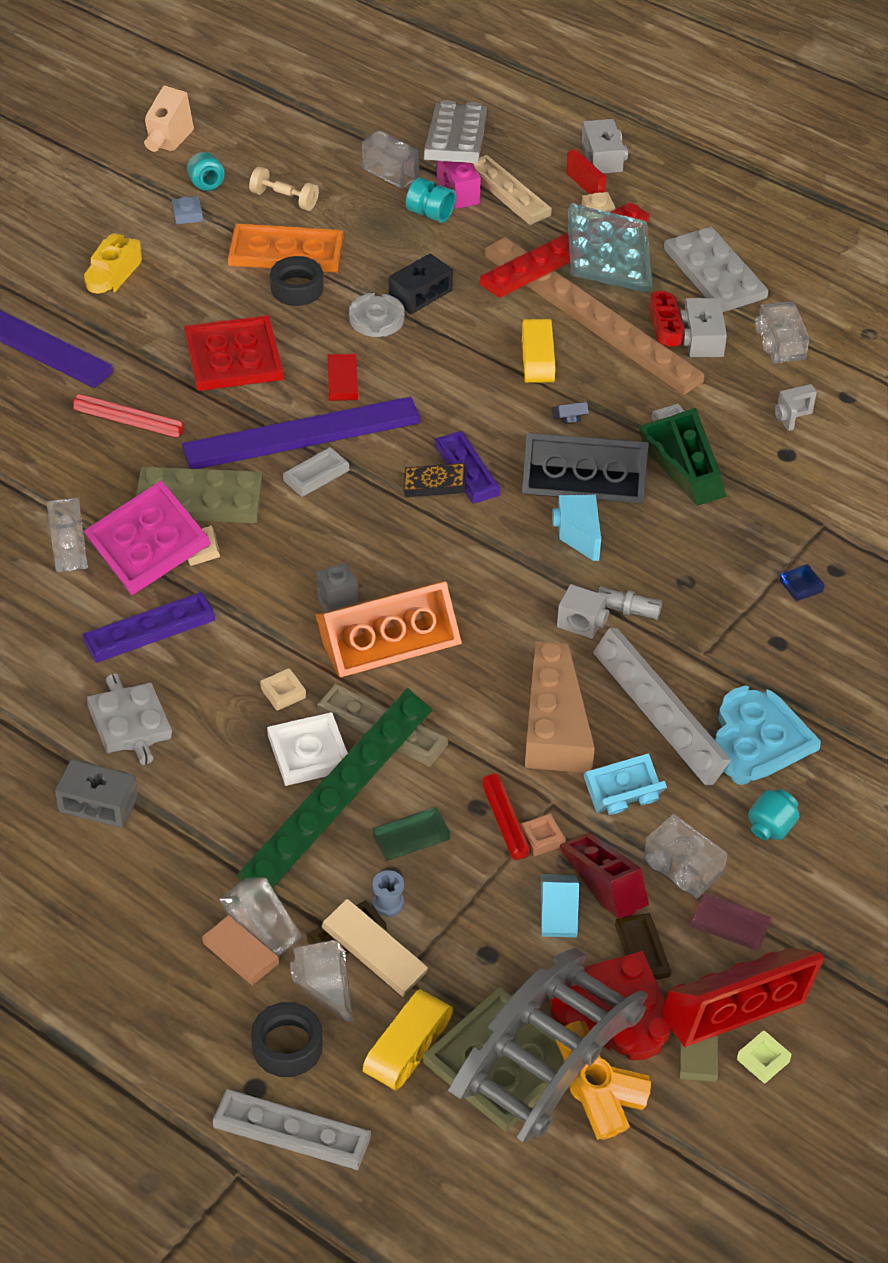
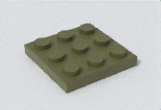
M502 987L496 989L423 1054V1063L451 1086L472 1049L475 1047L481 1051L493 1032L488 1029V1026L512 995ZM524 1023L514 1035L513 1042L557 1072L565 1061L555 1038L532 1023L528 1025ZM505 1055L498 1057L488 1073L490 1075L489 1080L531 1108L536 1105L549 1085ZM482 1093L466 1097L471 1104L505 1132L520 1120Z

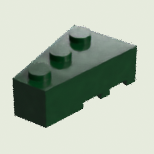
M696 408L638 426L642 442H648V453L697 506L726 497L721 472Z

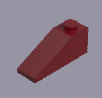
M589 832L560 845L561 852L599 904L618 919L632 916L637 910L649 905L642 868Z

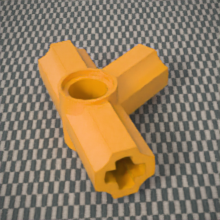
M580 1020L565 1026L581 1038H584L590 1032L586 1022H580ZM556 1040L563 1059L566 1061L573 1050ZM599 1055L591 1066L585 1065L569 1087L573 1096L582 1102L597 1140H605L626 1131L630 1127L621 1105L638 1110H643L646 1107L650 1095L651 1081L648 1075L611 1067ZM585 1075L593 1077L597 1082V1086L588 1082Z

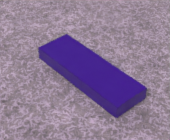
M463 431L435 438V447L446 464L465 463L467 469L465 493L472 504L500 496V486Z

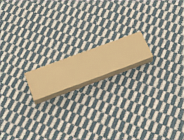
M488 155L480 157L478 163H472L481 178L480 184L529 225L551 216L552 208Z

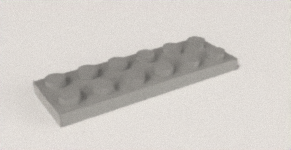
M450 100L436 103L425 145L424 160L478 163L487 117V106H482L478 102L458 105Z

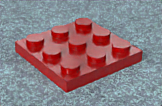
M269 315L184 326L197 391L284 380L283 368Z

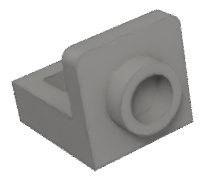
M812 384L779 392L778 404L775 405V415L777 420L783 423L787 431L794 430L796 417L813 413L817 391Z

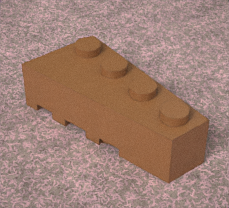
M535 641L525 768L579 773L591 771L593 769L595 747L569 645L566 643Z

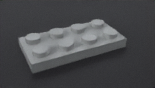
M712 226L665 240L664 250L706 298H720L722 312L767 298L769 289Z

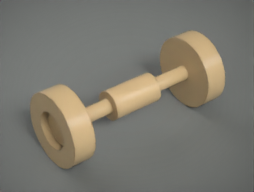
M258 166L253 171L249 183L251 192L261 195L269 186L275 192L290 197L293 195L299 196V207L301 209L311 211L314 208L319 194L317 185L306 183L302 190L298 191L292 185L280 181L275 183L269 181L270 174L266 168Z

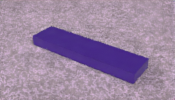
M200 592L83 634V641L95 663L215 621V612L204 594Z

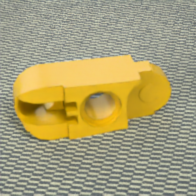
M112 233L104 239L91 256V266L84 274L87 289L92 293H103L113 288V292H116L142 261L140 240L125 238L123 235Z

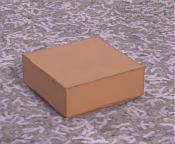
M551 813L520 823L533 857L558 849L561 844L565 843L566 838Z

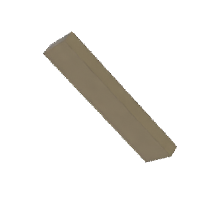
M336 683L317 704L318 713L326 714L332 712L335 721L363 735L388 710V708ZM420 724L397 751L431 767L447 747L448 737Z

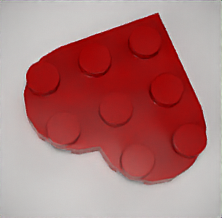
M643 951L584 967V972L625 998L641 990L648 994L643 1003L646 1006V1010L640 1021L635 1026L632 1025L611 1038L604 1045L606 1049L611 1051L612 1048L619 1054L628 1055V1060L632 1061L649 1059L662 1051L663 1045L669 1039L671 1028L661 1015L665 1000ZM577 984L569 987L606 1012L613 1009V1007ZM557 997L554 999L550 998L551 1016L561 1025L566 1026L569 1023L580 1020V1022H586L589 1031H591L597 1024Z

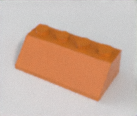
M435 581L315 614L324 648L339 678L462 644L446 581Z

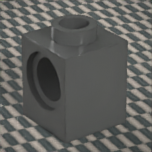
M347 562L317 571V597L324 611L359 602L358 582Z

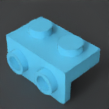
M649 753L587 771L583 775L596 813L608 811L609 815H613L627 810V804L639 801L640 806L653 803L660 799L659 794L667 788L665 781H658Z

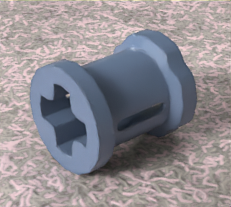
M386 870L378 873L372 882V888L375 893L372 901L373 908L379 915L385 917L396 916L401 913L404 906L402 895L404 879L395 871Z

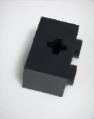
M431 253L389 276V295L397 298L403 304L404 310L411 315L450 293L453 289V269Z

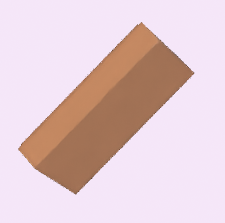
M229 915L202 936L203 944L252 986L279 964V957Z

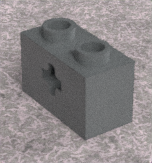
M70 760L55 789L58 812L123 828L138 798L136 776L121 770L115 771L99 767L90 762L83 763Z

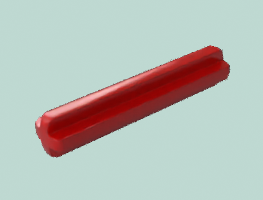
M497 773L485 775L482 779V786L510 855L516 861L526 859L529 856L530 847L501 777Z

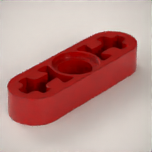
M666 291L653 292L650 297L649 312L658 342L670 347L681 345L685 328L676 297Z

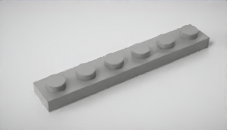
M609 628L593 651V654L705 785H714L730 763L731 759L620 630L618 628Z

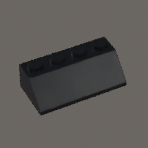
M527 433L522 494L546 496L596 495V500L643 503L648 442Z

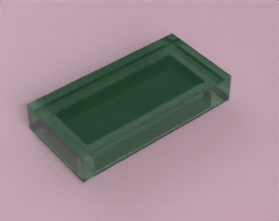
M437 807L375 827L373 828V837L385 860L389 861L450 840V830Z

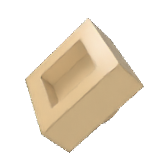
M608 192L582 196V206L589 220H595L616 209Z
M212 526L202 528L211 544L187 559L190 566L220 557L216 535Z
M290 668L261 680V690L277 711L306 698V689Z

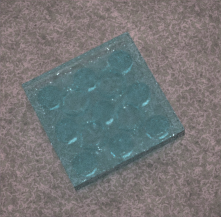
M572 203L567 210L571 275L648 293L652 287L647 221Z

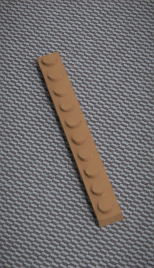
M506 237L485 248V257L497 266H501L527 253V251ZM552 271L526 285L682 395L703 383V372L556 271Z

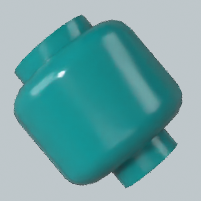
M208 152L197 153L187 164L188 177L198 189L212 191L222 184L225 170L221 162L213 154Z
M782 789L764 791L748 812V818L752 824L751 831L764 841H767L769 838L776 841L783 840L800 817L797 808L799 806L798 802L792 795Z

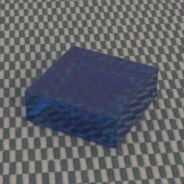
M808 564L781 573L780 582L796 602L822 593L825 584Z

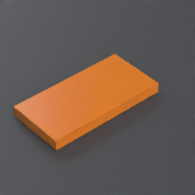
M236 223L228 255V266L272 268L277 261L283 258L305 256L319 263L323 272L338 273L344 230Z

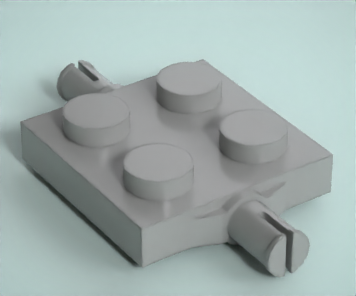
M111 674L106 678L110 692L87 696V706L106 753L120 750H135L140 764L145 765V759L147 764L153 761V755L149 750V746L155 742L171 739L172 729L152 683L124 688L119 675L114 674L113 680Z

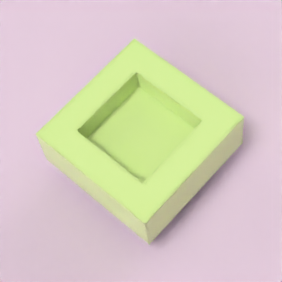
M763 1030L738 1052L737 1060L765 1084L790 1062L792 1054Z

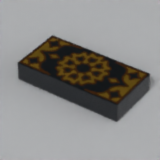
M465 463L405 467L403 489L405 497L465 493L467 470Z

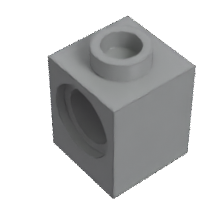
M570 584L558 607L557 627L593 639L598 628H604L608 619L609 610L605 609L606 595Z

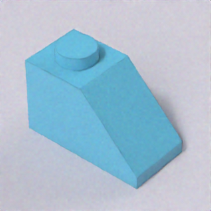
M559 495L558 508L552 509L553 527H558L559 539L592 561H599L601 533L596 495Z

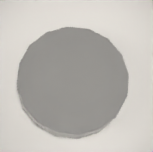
M368 293L355 299L349 307L350 325L355 331L366 336L381 337L393 334L403 326L405 321L403 304L389 294H382L381 297L375 296V293Z

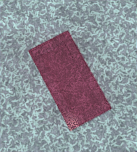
M704 893L692 919L691 927L759 951L772 917Z

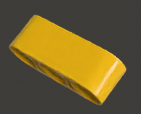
M522 319L525 383H554L555 357L552 320Z
M422 989L417 990L368 1053L363 1064V1072L393 1090L400 1089L423 1059V1054L433 1046L447 1027L453 1014V1006Z

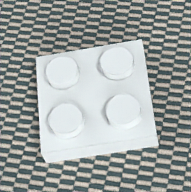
M332 712L267 727L268 738L285 786L326 777L348 754Z

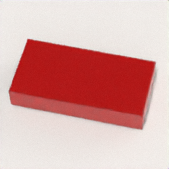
M576 149L567 153L566 174L589 195L604 193L606 176Z
M327 354L329 401L358 400L356 354Z

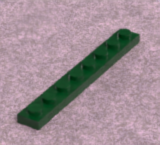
M407 688L241 869L236 877L263 900L429 716L433 709Z

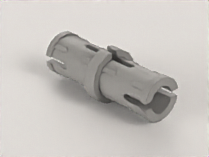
M602 586L599 587L598 593L606 595L605 608L621 611L626 616L634 614L658 620L662 600L635 595V592L630 590L626 593Z

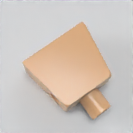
M165 85L162 87L145 117L148 137L144 144L149 150L156 152L159 148L174 151L194 130L187 92Z

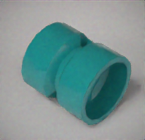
M419 177L413 181L406 197V208L422 216L426 214L429 219L444 223L452 214L456 202V193L450 188L442 185L436 186L434 182Z

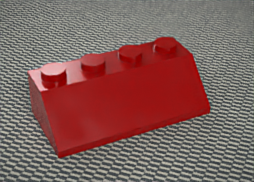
M788 948L776 953L772 951L764 954L760 959L748 963H737L729 970L718 974L709 973L700 980L687 985L683 983L678 984L667 993L661 1015L685 1048L805 1003L822 965L824 956L821 952Z

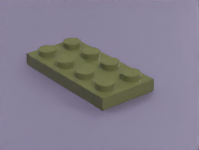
M141 467L136 496L162 480L195 521L257 523L263 483L262 472Z

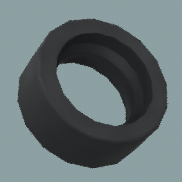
M291 256L277 261L271 268L270 273L273 297L279 302L291 306L307 305L318 300L323 293L324 287L321 265L305 256ZM294 277L311 280L299 285L283 282Z
M280 1002L268 1006L258 1014L252 1025V1052L257 1064L267 1073L278 1077H294L310 1070L317 1064L322 1054V1025L318 1016L307 1006L296 1002ZM294 1025L308 1033L309 1043L300 1051L284 1054L269 1049L265 1044V1037L277 1027Z

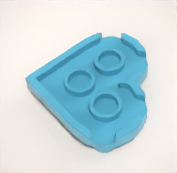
M742 686L733 689L725 695L718 716L722 728L718 730L715 741L731 759L723 772L731 776L735 783L744 785L751 780L754 781L767 777L820 749L821 741L771 690L767 689L766 693L758 690H749V686Z

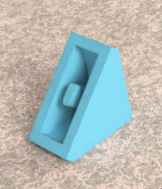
M541 874V936L577 937L579 881L576 875Z

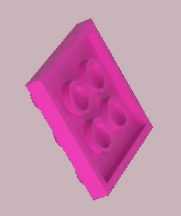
M162 480L84 530L88 540L132 596L211 544L205 532Z

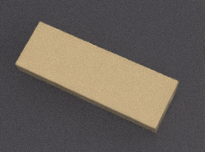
M348 899L323 921L322 928L402 997L428 971V967Z

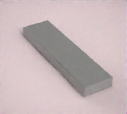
M226 1089L213 1118V1128L355 1170H359L371 1139V1131L229 1089Z

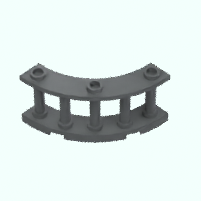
M572 948L558 954L552 961L556 965L548 971L541 967L517 990L488 1026V1029L493 1033L481 1051L475 1047L472 1049L448 1090L459 1099L482 1093L525 1122L517 1136L522 1142L541 1137L545 1134L552 1122V1117L550 1116L552 1111L585 1065L591 1066L599 1057L602 1047L622 1030L632 1025L635 1026L646 1010V1006L643 1005L648 996L646 992L641 990L627 998L615 992L584 972L585 968L582 964L587 955L577 948ZM577 984L613 1007V1009L606 1012L569 987ZM557 997L597 1024L584 1038H581L540 1011L539 1008L550 998L554 999ZM524 1023L526 1025L532 1023L573 1050L558 1072L513 1042L514 1035ZM499 1056H507L549 1084L533 1109L489 1080L490 1075L488 1073Z

